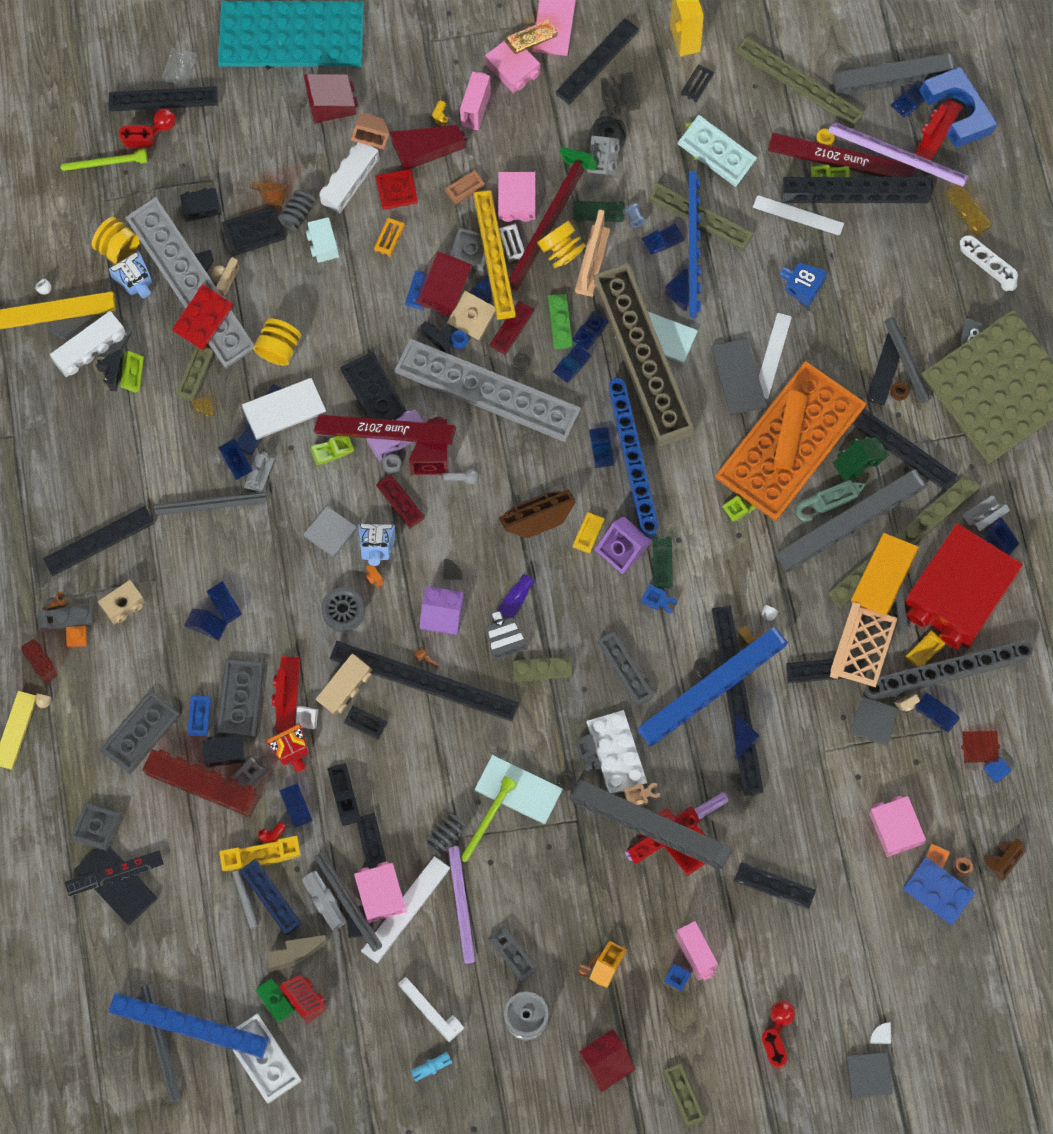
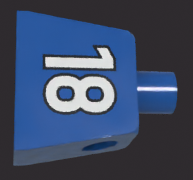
M798 263L794 271L783 267L779 277L787 280L786 292L805 306L810 307L826 279L827 271Z

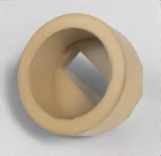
M38 693L35 698L36 705L40 708L48 707L52 700V697Z

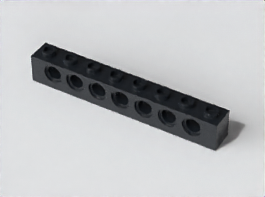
M783 177L782 203H929L931 196V177Z

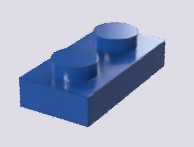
M415 270L405 305L408 307L424 310L419 303L415 302L424 272Z
M191 696L188 735L208 736L211 697Z

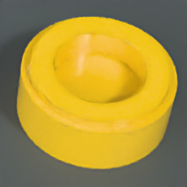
M821 129L817 133L816 142L832 146L835 135L829 133V129Z

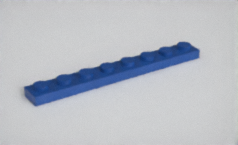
M689 171L690 318H697V312H701V300H697V294H701V283H697V276H701V266L697 265V259H701L700 248H697V241H700V230H697V224H700V212L697 213V206H700V195H697V189H700V178H696V171Z
M114 993L108 1013L262 1059L269 1042L267 1037L118 993Z

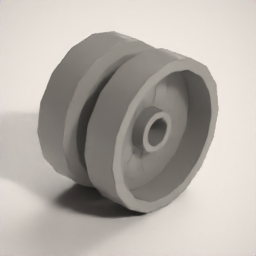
M528 991L512 996L504 1010L505 1024L508 1031L517 1039L525 1041L534 1040L541 1036L546 1030L549 1021L548 1007L543 998L536 993ZM524 1013H527V1015L530 1016V1017H529V1018H524V1017H523V1014H524Z

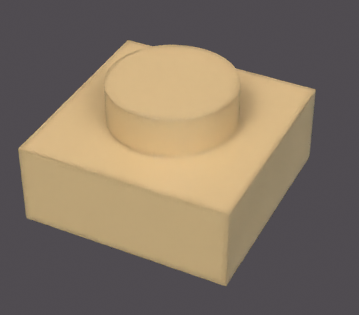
M909 693L894 703L899 710L910 711L916 707L915 704L920 702L917 694Z

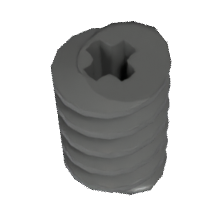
M301 190L293 192V196L289 199L290 202L286 203V208L278 216L281 224L292 231H297L294 225L300 226L299 220L303 221L305 219L302 214H308L306 208H312L309 202L315 203L316 201L313 196Z
M452 813L448 814L449 820L445 818L442 820L444 826L438 824V831H431L433 837L429 835L425 837L428 847L439 857H441L440 849L445 852L447 851L445 844L453 845L450 840L451 838L458 840L456 834L463 835V827L468 829L462 820Z

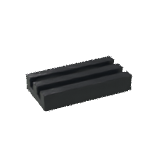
M698 64L681 91V95L687 96L688 99L692 98L697 103L714 76V71ZM699 71H703L692 90L688 92ZM708 74V76H707L706 79L704 80L703 84L701 85L700 89L698 90V92H697L696 95H695L694 93H695V91L697 90L698 86H699L700 83L702 82V80H703V78L705 77V75Z
M353 705L344 721L345 725L377 740L380 739L384 728L388 724L387 721ZM353 713H358L370 720H373L381 724V726L378 727L366 720H363L353 715ZM350 719L355 720V721H357V722H359V723H361V724H363V725H365V726H367V727H370V728H372V729H374V730H376V731H378V732L375 733V732H373V731H371V730H369V729H367V728H364V727H362V726H360V725H358V724H356V723H354V722H352V721H349V720H350Z

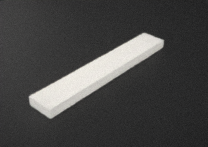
M434 856L403 896L407 912L386 918L375 932L382 943V948L374 952L367 943L361 952L378 964L450 871V867Z

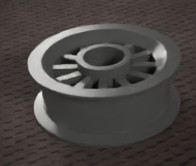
M346 587L333 589L322 601L321 611L323 619L331 629L337 632L352 631L363 621L365 614L363 600L353 589ZM341 607L348 608L344 613L338 612Z

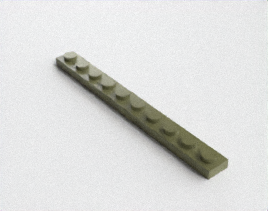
M966 474L894 537L916 545L980 489V486ZM871 557L828 593V596L840 609L851 601Z

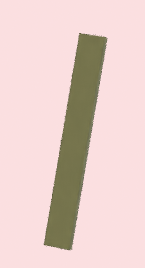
M745 37L736 48L737 54L852 128L864 116L865 112L748 37Z

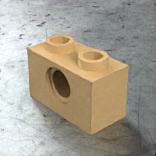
M131 580L99 600L98 603L114 625L123 622L132 612L142 609L145 601ZM121 601H127L124 607L118 606Z

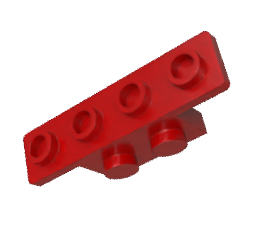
M947 99L945 104H941L938 110L934 109L930 117L932 119L929 124L926 123L921 133L924 135L914 154L932 161L946 138L951 124L955 123L963 110V106Z
M282 656L280 669H277V675L273 677V687H276V693L272 694L271 703L276 710V732H283L295 726L300 657Z
M692 806L677 816L668 808L657 813L689 829L700 822ZM636 832L641 839L628 847L627 852L634 864H638L665 845Z

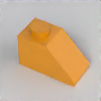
M609 941L599 956L589 979L598 985L608 988L627 949Z

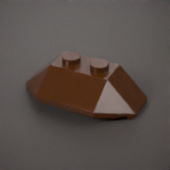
M569 489L546 492L512 506L504 515L499 517V521L505 531L530 538L563 524L576 501Z

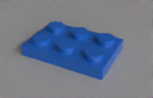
M927 857L903 888L904 891L951 925L954 924L976 893Z

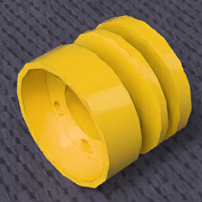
M113 216L106 219L99 226L92 239V248L101 255H106L107 259L114 264H118L133 255L140 244V239L134 230L126 227L123 222H120L119 219Z
M569 220L537 242L543 252L552 249L553 253L549 256V261L555 257L559 259L552 264L554 268L567 264L580 255L581 251L586 247L585 243L578 247L574 244L581 239L580 236L574 239L570 238L575 229Z
M268 318L261 329L262 335L257 338L253 350L261 358L271 363L286 366L290 363L294 354L293 349L297 347L302 337L298 329L284 321Z

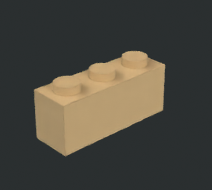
M351 654L315 700L331 713L337 715L339 712L341 714L348 706L346 702L350 697L353 699L359 693V686L371 678V671L373 669L356 655Z

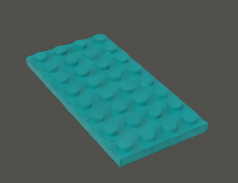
M221 1L218 66L362 67L364 1Z

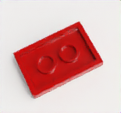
M202 284L172 328V331L204 351L234 304Z

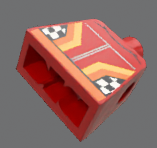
M300 723L265 740L283 766L291 763L296 773L306 769L302 757L308 755L309 752Z

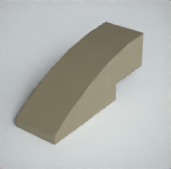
M326 935L286 941L287 949L267 952L269 970L272 972L284 969L309 958L328 943Z

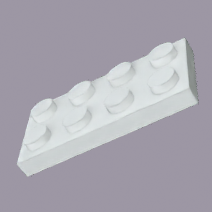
M624 710L586 721L589 733L593 735L594 742L596 743V755L601 762V771L608 792L617 794L624 792L625 788L643 784V786L647 785Z

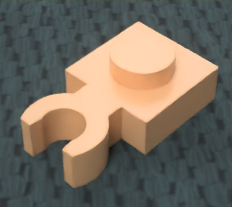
M657 783L650 784L646 789H644L643 784L625 788L626 800L638 806L648 804L647 798H660V793L653 794L651 792L653 788H657Z

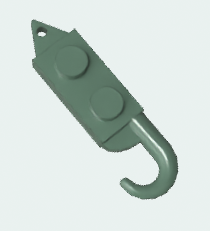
M849 480L804 499L796 506V516L800 520L808 522L812 520V517H804L801 512L807 506L812 505L816 511L824 513L858 499V495L865 487V483H856Z

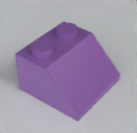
M622 517L612 523L595 548V551L621 574H624L644 554L652 540L629 520Z
M426 586L419 629L458 635L465 600L464 592Z

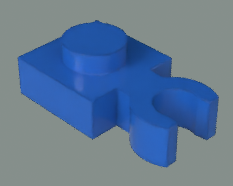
M649 584L641 599V603L657 611L661 606L665 612L672 614L673 609L667 605L669 603L676 605L677 600L672 597L665 598L667 592Z

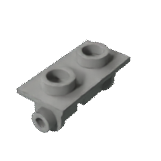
M266 452L257 454L244 488L262 492L275 459L268 457Z

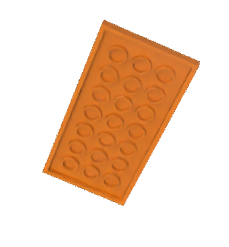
M805 361L719 470L715 479L777 522L861 414L867 403ZM789 389L800 392L807 397L793 471L774 467V459Z

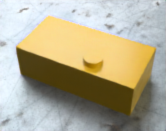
M672 0L670 28L680 57L697 53L701 50L704 14L699 0Z

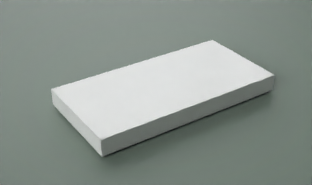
M312 378L242 404L243 411L256 440L326 413Z
M258 1013L236 1027V1029L269 1038L263 1059L233 1050L267 1104L302 1081Z

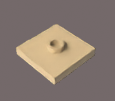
M464 291L447 324L449 323L454 328L480 341L496 313L495 307Z

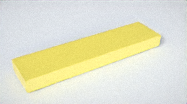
M20 691L16 695L0 742V767L10 770L14 768L36 704V695Z

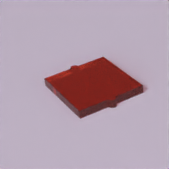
M997 731L963 732V745L961 749L964 753V763L999 762L998 749H1000V744H998Z

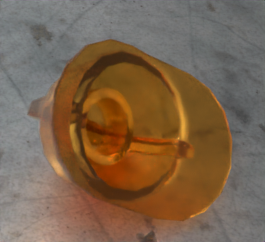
M255 181L250 183L249 187L258 190L265 203L272 206H282L286 198V189L290 185L272 181Z

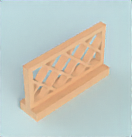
M599 210L596 223L591 228L575 289L577 294L593 297L596 287L593 275L600 272L610 234V228L604 227L603 210Z
M853 602L831 667L830 677L838 679L839 676L876 687L898 618L889 615L887 617L874 611L861 608V604ZM862 614L870 616L873 621L864 625L861 620ZM888 621L892 624L890 628L883 630L879 623ZM876 625L880 632L871 636L867 628ZM864 630L868 638L859 642L855 635ZM883 636L886 643L878 647L874 639ZM870 641L874 649L865 652L861 645ZM858 647L862 655L853 658L850 651ZM877 652L880 661L872 664L868 656ZM865 658L869 666L860 669L856 662ZM852 663L857 670L852 674L844 672L845 667ZM872 669L875 674L874 680L865 678L863 673Z

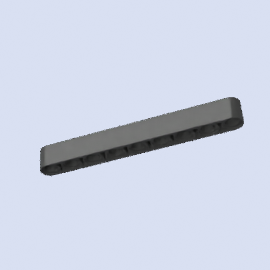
M912 470L785 547L776 554V558L785 571L789 572L918 494L927 484L917 470Z
M1023 640L881 676L876 685L879 692L872 693L869 690L871 686L866 684L864 695L866 698L876 701L1024 663L1030 658L1033 646L1030 642ZM1018 649H1025L1027 651V654H1021L1018 651ZM1000 654H1007L1009 659H1002ZM987 658L990 664H984L981 659ZM962 663H969L972 668L966 669ZM945 667L951 668L952 671H953V673H952V674L946 673V672L944 671V668H945ZM931 672L935 678H927L925 673ZM913 677L916 680V683L911 684L906 680V678ZM888 682H895L897 687L890 688Z
M579 780L569 795V799L576 805L717 869H723L732 853V850L723 843L585 781Z

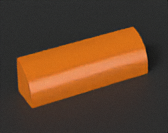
M790 389L774 459V467L793 471L807 397L800 392Z

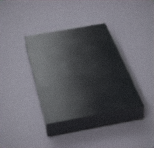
M274 206L222 222L233 256L285 240Z

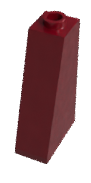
M458 125L393 131L390 133L392 145L404 170L412 169L465 149L464 141H467L464 131H460Z

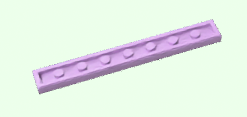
M835 122L828 131L960 186H964L968 181L969 177L965 174Z

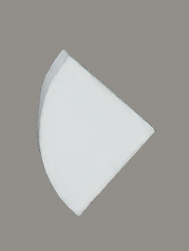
M884 1023L878 1026L871 1035L870 1044H891V1023Z

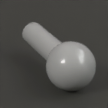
M469 469L465 473H443L442 478L443 481H465L467 484H475L478 481V473L475 470Z

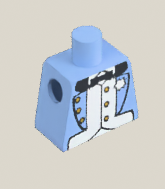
M139 251L109 269L113 280L128 295L133 296L139 293L141 298H146L150 295L151 291L147 286L152 284V280Z
M358 524L362 559L369 560L368 562L372 566L379 565L380 560H388L395 542V525Z

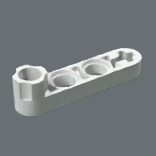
M964 236L960 240L961 252L998 280L1003 290L1013 291L1017 288L1018 274L1014 268L974 237ZM970 243L972 244V247H970V246L965 247V244H968V245H969ZM985 253L987 257L985 259H979L977 257V254ZM998 263L1001 267L998 270H993L990 266Z
M406 977L398 983L405 994L448 1042L464 1030L462 1024L453 1015L445 1021Z

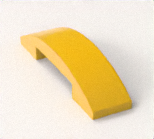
M298 836L278 839L277 842L242 849L237 847L219 851L222 871L241 870L254 859H257L261 866L301 856Z

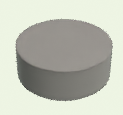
M388 454L384 457L383 468L386 472L394 474L400 471L402 462L398 455Z

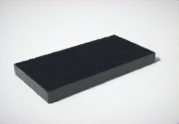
M373 351L340 367V371L367 418L397 420L407 411Z
M109 846L107 851L97 848L75 869L83 876L124 861ZM136 874L94 888L128 926L158 900L157 896Z

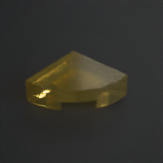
M210 397L191 401L193 408L197 412L205 416H214Z

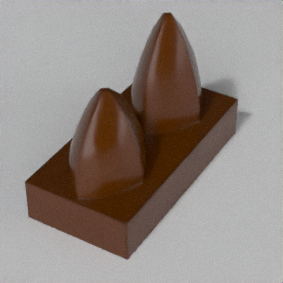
M1017 838L1014 842H999V848L1003 854L1002 857L998 855L984 856L988 867L994 871L996 878L1004 881L1026 852L1023 842Z

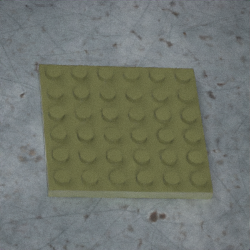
M1014 309L921 373L923 379L988 465L1053 420V361Z

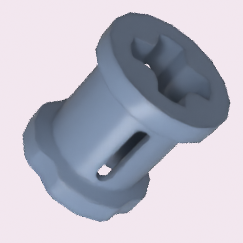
M637 203L629 205L624 210L625 214L629 216L632 228L640 227L646 222V219L642 217L640 212L641 207Z

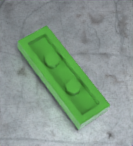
M549 295L548 303L554 349L572 348L567 295Z

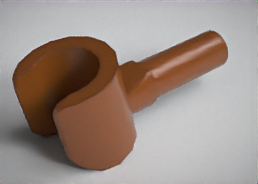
M58 592L56 600L42 608V610H50L57 605L65 606L67 598L59 600V598L64 596V592Z
M420 648L414 652V656L419 662L425 659L435 668L440 666L428 656L424 649Z
M597 953L588 966L581 963L577 974L588 977L600 954Z

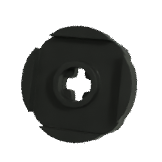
M613 116L598 118L593 123L590 138L591 136L607 137L605 136V131H609V133L613 132L609 138L619 139L620 147L623 146L627 135L625 124L620 119L612 118Z

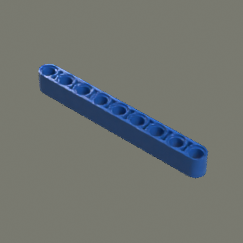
M614 378L609 383V398L639 529L649 539H652L657 534L658 522L625 382L620 378ZM619 387V388H621L622 390L619 391V392H616V391L613 390V388ZM623 404V405H625L626 407L623 408V409H620V408L617 407V405ZM623 421H627L630 424L627 426H623L620 423ZM630 438L634 441L632 443H627L624 440ZM634 455L638 459L630 460L628 457ZM634 473H640L642 476L639 478H635L632 475ZM639 490H643L646 493L644 495H638L636 492ZM648 508L650 511L647 513H643L640 511V509ZM647 525H651L654 527V529L648 531L644 527Z
M776 627L770 629L642 724L637 731L649 746L655 745L787 646L788 641Z

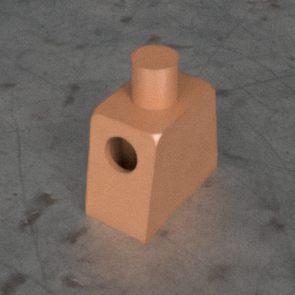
M359 113L350 140L384 149L389 131L384 119L375 117L370 113Z

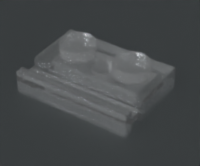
M172 48L161 78L162 82L167 81L170 84L188 87L198 58L197 53Z

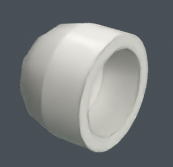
M44 278L36 284L35 289L40 294L46 295L51 291V284Z
M764 605L761 614L765 620L772 621L779 611Z

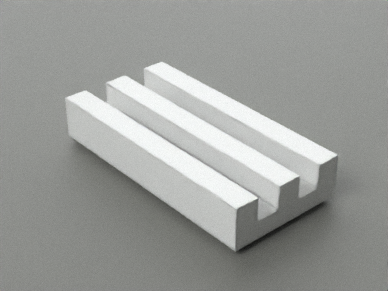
M516 224L499 228L508 262L512 263L513 260L519 261L525 250ZM512 229L514 231L521 252L520 254L517 253L510 230ZM505 231L507 233L514 254L513 256H511L503 233Z

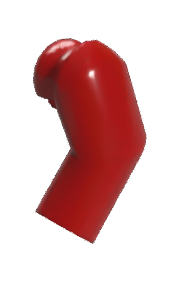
M279 821L273 830L261 829L258 832V838L264 843L275 842L280 838L287 826Z

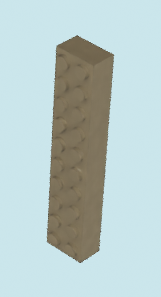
M629 263L593 275L597 293L658 448L693 436V424Z

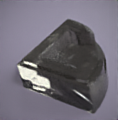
M444 559L443 579L463 580L462 571L458 565L452 560Z

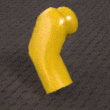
M441 100L438 101L432 116L437 125L444 126L448 122V117H445L443 114L446 103Z

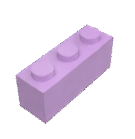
M415 409L404 412L397 419L398 421L423 422ZM367 438V443L379 462L388 454H393L412 443L409 441Z

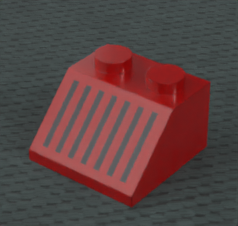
M299 975L279 986L307 1025L327 1010L324 1005L326 1000L320 993L317 995L312 990L314 985L308 977L303 979Z

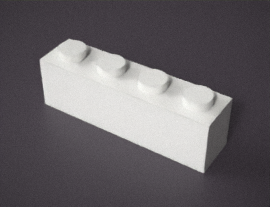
M354 144L349 156L342 160L339 170L330 177L329 184L320 191L321 204L340 214L379 160L378 150L366 144Z
M109 311L52 352L50 356L63 375L68 377L69 375H74L84 364L92 362L99 353L106 352L113 343L121 341L126 332L122 324Z

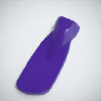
M523 574L520 582L510 590L497 611L502 612L503 617H514L525 601L529 588L535 581Z

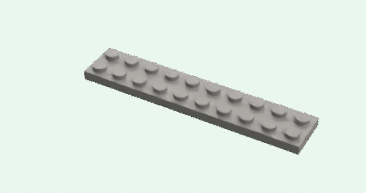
M156 197L125 217L185 309L202 284L221 295ZM232 310L209 342V345L226 369L252 352L254 343Z
M411 338L395 368V373L563 442L567 441L581 412V408Z

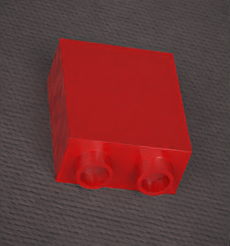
M957 523L908 594L905 601V609L908 611L906 617L919 627L925 628L929 624L941 632L939 635L940 639L948 646L959 649L962 645L969 649L1017 578L1023 564Z

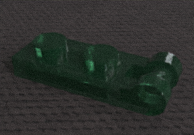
M574 201L573 220L596 221L599 210H603L604 222H623L625 203L623 201ZM610 210L616 211L614 214H610Z
M666 536V538L659 539L658 537H652L653 586L657 588H673L672 537ZM658 546H666V549H658Z

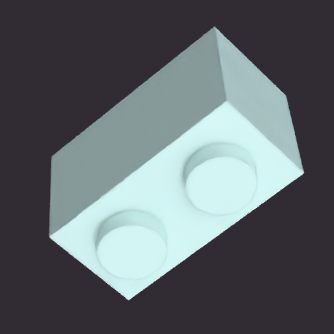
M329 217L308 222L309 229L305 231L308 241L312 240L313 246H310L312 257L316 256L318 263L339 258Z

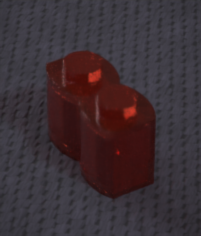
M32 639L21 646L23 655L33 667L40 680L47 683L58 676L54 664L46 656L43 648L36 640Z

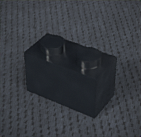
M207 187L195 192L188 191L180 195L186 222L222 215L216 187Z
M231 733L222 738L211 736L207 740H202L204 762L207 768L246 762L241 735Z

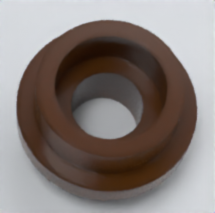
M897 382L891 386L890 394L895 400L901 401L908 397L909 388L905 383ZM901 390L903 393L898 394L896 391Z

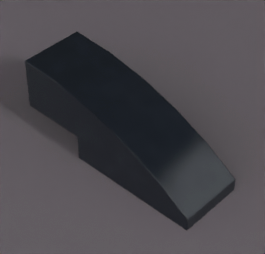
M346 763L327 768L342 827L361 822Z

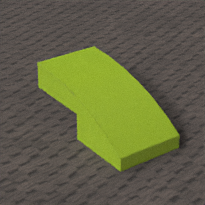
M830 165L812 166L811 177H850L849 166L830 168Z
M336 436L330 438L329 442L311 446L310 450L318 466L341 458L353 452L354 448L349 437Z
M738 495L722 506L733 522L756 509V507L749 505L746 500L740 496L738 497Z

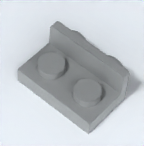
M591 136L589 154L593 156L598 166L595 171L587 169L588 173L615 176L617 156L620 149L619 139Z
M991 495L962 514V517L971 531H981L1010 510L1006 504H998L995 497Z

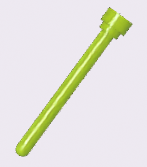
M146 148L138 149L135 154L64 163L60 168L62 171L131 161L143 164L148 163Z
M504 776L500 782V792L461 856L463 862L469 860L508 792L510 793L512 790H515L518 785L517 782L509 777Z

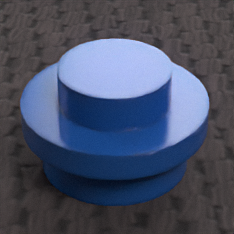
M461 330L453 332L450 336L451 345L457 349L464 348L468 344V335Z

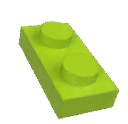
M131 351L124 352L121 388L134 393L140 391L143 356Z

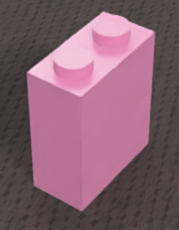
M513 35L485 55V65L512 93L523 89L526 83L531 79H536L540 74V63Z
M472 71L460 108L461 126L478 131L491 95L490 76L483 72L477 73Z
M499 172V220L506 222L512 220H522L525 222L535 220V172Z
M897 796L892 798L889 803L884 804V802H880L872 806L873 808L870 810L869 815L886 857L925 843L926 838L908 796L904 798Z
M382 862L376 868H362L358 870V873L354 874L368 923L407 912L393 863Z
M696 921L678 929L676 939L698 980L703 978L706 981L715 976L714 973L717 970L718 963Z

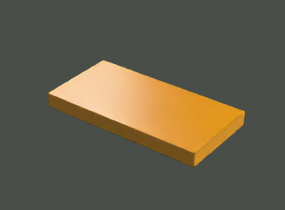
M883 533L851 602L861 604L860 606L887 617L919 551V547Z

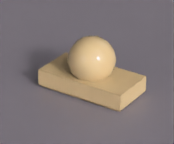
M232 257L226 268L220 265L215 266L210 274L211 279L218 283L216 287L223 297L227 294L240 268L238 260Z

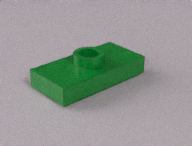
M562 147L559 151L565 163L573 165L577 161L582 164V168L595 171L598 166L591 154L584 153L581 150Z
M272 978L255 989L277 1023H280L295 1012Z

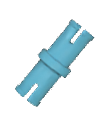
M444 1052V1054L432 1060H426V1063L410 1070L415 1082L430 1074H436V1071L452 1064L448 1053Z

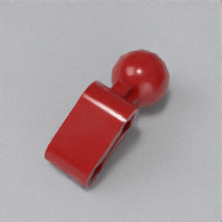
M162 108L155 113L153 124L150 126H123L119 130V138L125 147L149 148L154 145L155 136L160 131L173 129L176 124V115L173 111Z
M784 1000L777 1001L771 1007L770 1017L772 1023L770 1028L762 1034L765 1052L771 1066L775 1069H782L787 1064V1054L781 1041L780 1033L784 1026L793 1022L796 1015L794 1006ZM768 1035L776 1037L774 1039V1046L777 1054L780 1057H784L781 1059L782 1063L778 1064L777 1061H773L775 1059V1052L772 1044L769 1041L766 1042Z

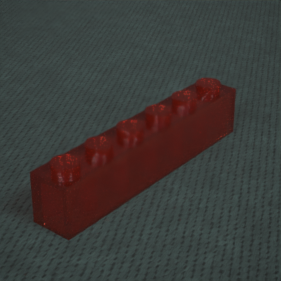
M159 749V751L151 750L142 769L146 776L251 818L260 799L256 788L247 784L244 787L239 784V781L230 777L228 780L222 778V775L216 771H205V768L199 764L194 763L190 765L182 757L177 756L173 758L170 756V753Z

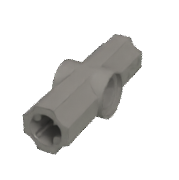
M317 871L306 875L302 881L310 893L319 913H322L332 931L339 929L347 922L336 905L337 902L329 888H326Z

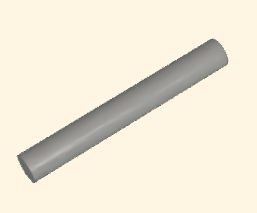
M239 870L234 871V879L250 929L256 928L258 925L242 874Z

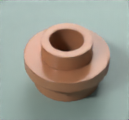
M960 857L955 860L953 870L956 875L967 877L973 871V863L966 857ZM961 864L966 866L965 871L959 868Z

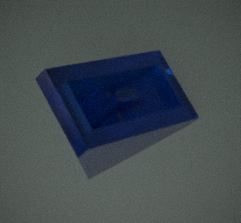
M684 269L665 286V294L683 311H687L688 269Z
M235 438L218 447L224 463L236 480L253 471Z
M1002 517L996 520L984 538L985 541L1007 555H1010L1019 545V541Z
M192 609L184 626L220 641L228 624L208 610Z
M736 716L735 721L736 760H739L759 741L760 737L740 716Z

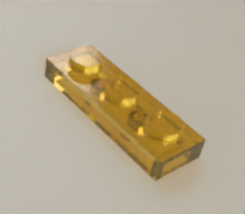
M545 20L506 37L505 43L514 54H517L557 37L558 31L549 20Z
M957 184L945 191L944 195L975 236L991 228V222L963 186Z

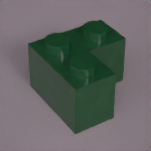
M866 437L861 440L855 439L849 444L850 447L847 450H843L837 455L833 465L844 481L854 480L867 468L878 466L889 456V453L878 437Z

